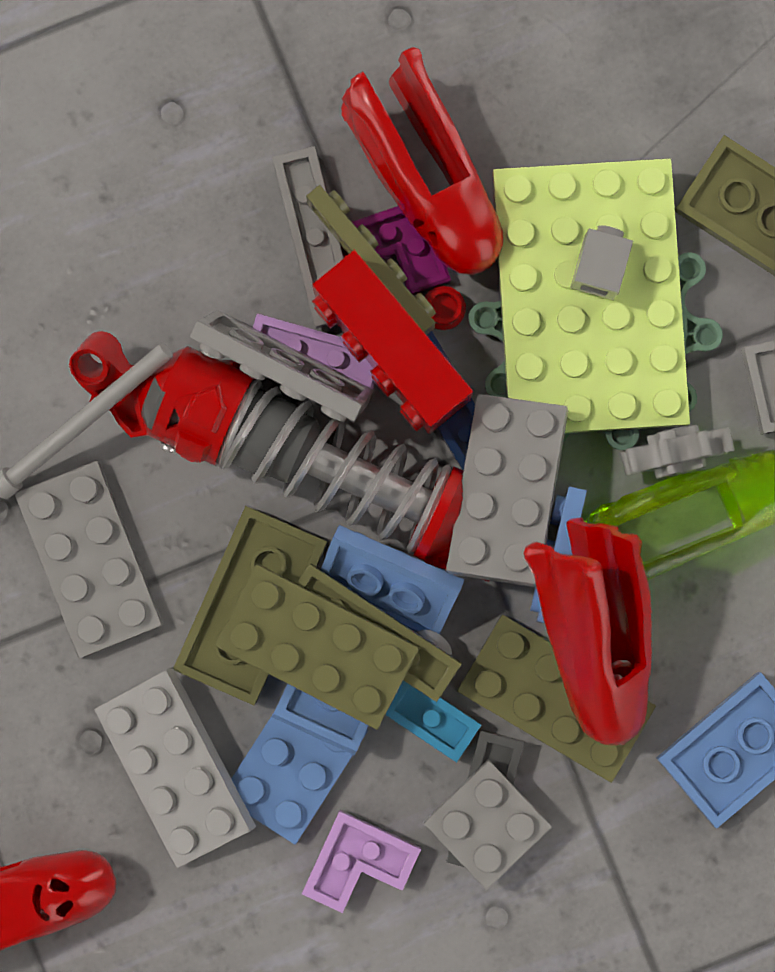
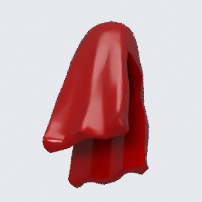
M412 47L401 53L398 59L400 66L391 75L389 85L423 144L450 185L449 187L434 195L430 193L398 131L363 71L351 79V86L346 89L342 97L341 115L352 130L381 183L417 233L429 243L437 258L446 267L459 274H477L490 268L497 260L503 246V229L454 123L427 75L421 51L418 48Z
M582 517L572 518L566 522L572 555L560 554L552 546L539 542L529 544L525 548L523 555L534 576L543 620L573 714L588 737L603 745H623L640 732L645 722L648 705V683L651 673V596L640 555L642 540L639 538V535L620 533L619 528L605 523L589 524Z
M75 850L32 857L7 866H1L0 951L27 940L58 932L101 912L111 902L116 893L117 885L112 866L106 858L93 851Z

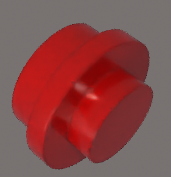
M439 286L426 294L425 298L436 312L431 317L435 321V329L442 331L451 330L462 322L466 312V304L460 292L449 286Z

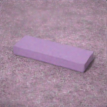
M261 314L256 315L253 325L254 329L374 389L375 382L371 378L372 374L370 372L373 367L366 358L359 363L344 346L341 337Z

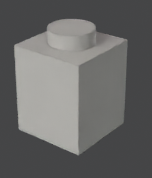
M600 225L597 227V230L589 228L584 236L570 288L614 300L620 291L633 240L623 238L624 232L613 227Z

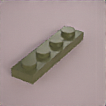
M318 185L307 194L308 206L349 254L355 249L426 335L435 329V321L431 317L436 314L434 308L421 293L413 296L403 284L407 280L406 275L391 258L384 262L374 250L379 244L370 231L363 224L358 228L353 225L346 216L350 209L339 194L334 190L327 194L321 185Z
M313 564L308 565L297 582L298 585L419 646L420 648L403 680L435 702L439 700L462 663Z

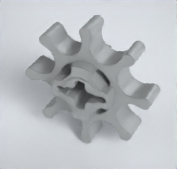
M698 425L673 428L647 436L649 445L626 449L625 452H621L626 476L646 471H655L656 478H662L707 467L706 458L728 454L727 452L735 450L729 427L709 432L707 430L699 432Z

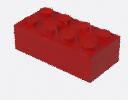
M355 249L312 284L315 298L312 300L315 306L314 310L330 329L336 324L344 332L341 335L344 346L359 363L366 358L373 367L370 371L373 381L387 397L393 393L396 394L403 403L400 406V413L416 432L423 427L430 435L471 400L473 390Z

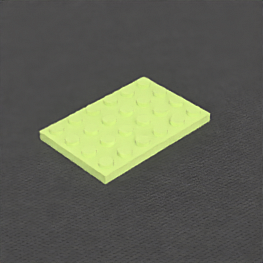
M671 159L493 169L494 206L503 229V246L498 256L507 398L567 406L568 416L565 433L690 425ZM600 225L619 229L624 232L623 238L633 240L620 291L614 300L570 288L584 236L589 228L597 230V227Z

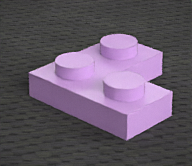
M339 810L302 891V895L343 913L361 872L403 891L421 851V847Z

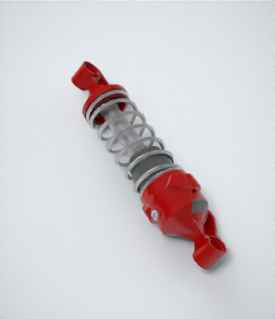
M103 331L94 332L89 335L73 353L69 362L71 374L92 395L90 401L134 366L125 357L118 339L112 334ZM186 346L173 352V357L109 410L119 426L130 438L152 437L162 442L160 447L163 450L172 454L178 453L182 458L190 462L200 463L205 461L214 466L218 465L222 469L233 464L251 472L253 483L260 482L263 478H275L285 483L283 488L285 498L295 493L306 474L314 476L321 480L314 504L316 512H320L328 506L338 488L352 494L346 514L348 526L355 525L361 519L370 503L383 508L377 528V536L380 541L389 538L403 517L409 519L414 523L407 545L408 553L414 552L413 556L423 560L425 563L444 570L447 569L454 524L460 515L463 501V470L455 466L451 469L449 464L442 468L437 478L439 465L436 458L426 463L416 480L411 482L402 477L408 453L405 444L397 446L382 468L371 463L376 444V436L373 429L365 432L354 445L351 452L347 453L340 449L345 422L332 419L321 432L317 419L313 417L314 409L310 401L298 406L282 399V393L278 386L269 391L263 390L261 380H256V378L245 374L240 370V364L235 361L218 360V358L212 357L203 351L200 352ZM91 354L97 356L102 363H98L97 361H95L92 358ZM336 428L332 445L327 444L326 441ZM366 446L363 459L358 458L359 454ZM396 463L394 473L390 472ZM391 512L395 513V514L393 515L392 519H391V520L389 521V523H388V520H389V517H390V513H391Z

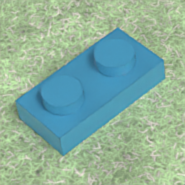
M404 680L386 713V716L456 763L481 727L480 723L440 697L435 702Z

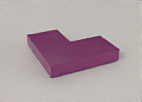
M398 206L352 221L356 228L363 224L374 236L379 244L374 250L383 260L393 256L396 257L398 266L407 277V280L404 282L405 286L412 295L451 282L447 267L437 258L429 243L417 233Z

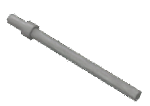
M160 343L11 468L4 467L0 471V500L2 498L9 499L22 488V481L173 357L171 350L165 344Z

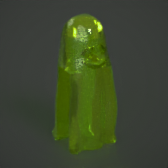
M775 449L744 457H733L728 459L729 463H721L705 470L681 474L629 493L615 502L601 504L589 515L585 522L617 526L716 486L731 526L642 561L647 581L695 558L775 524Z

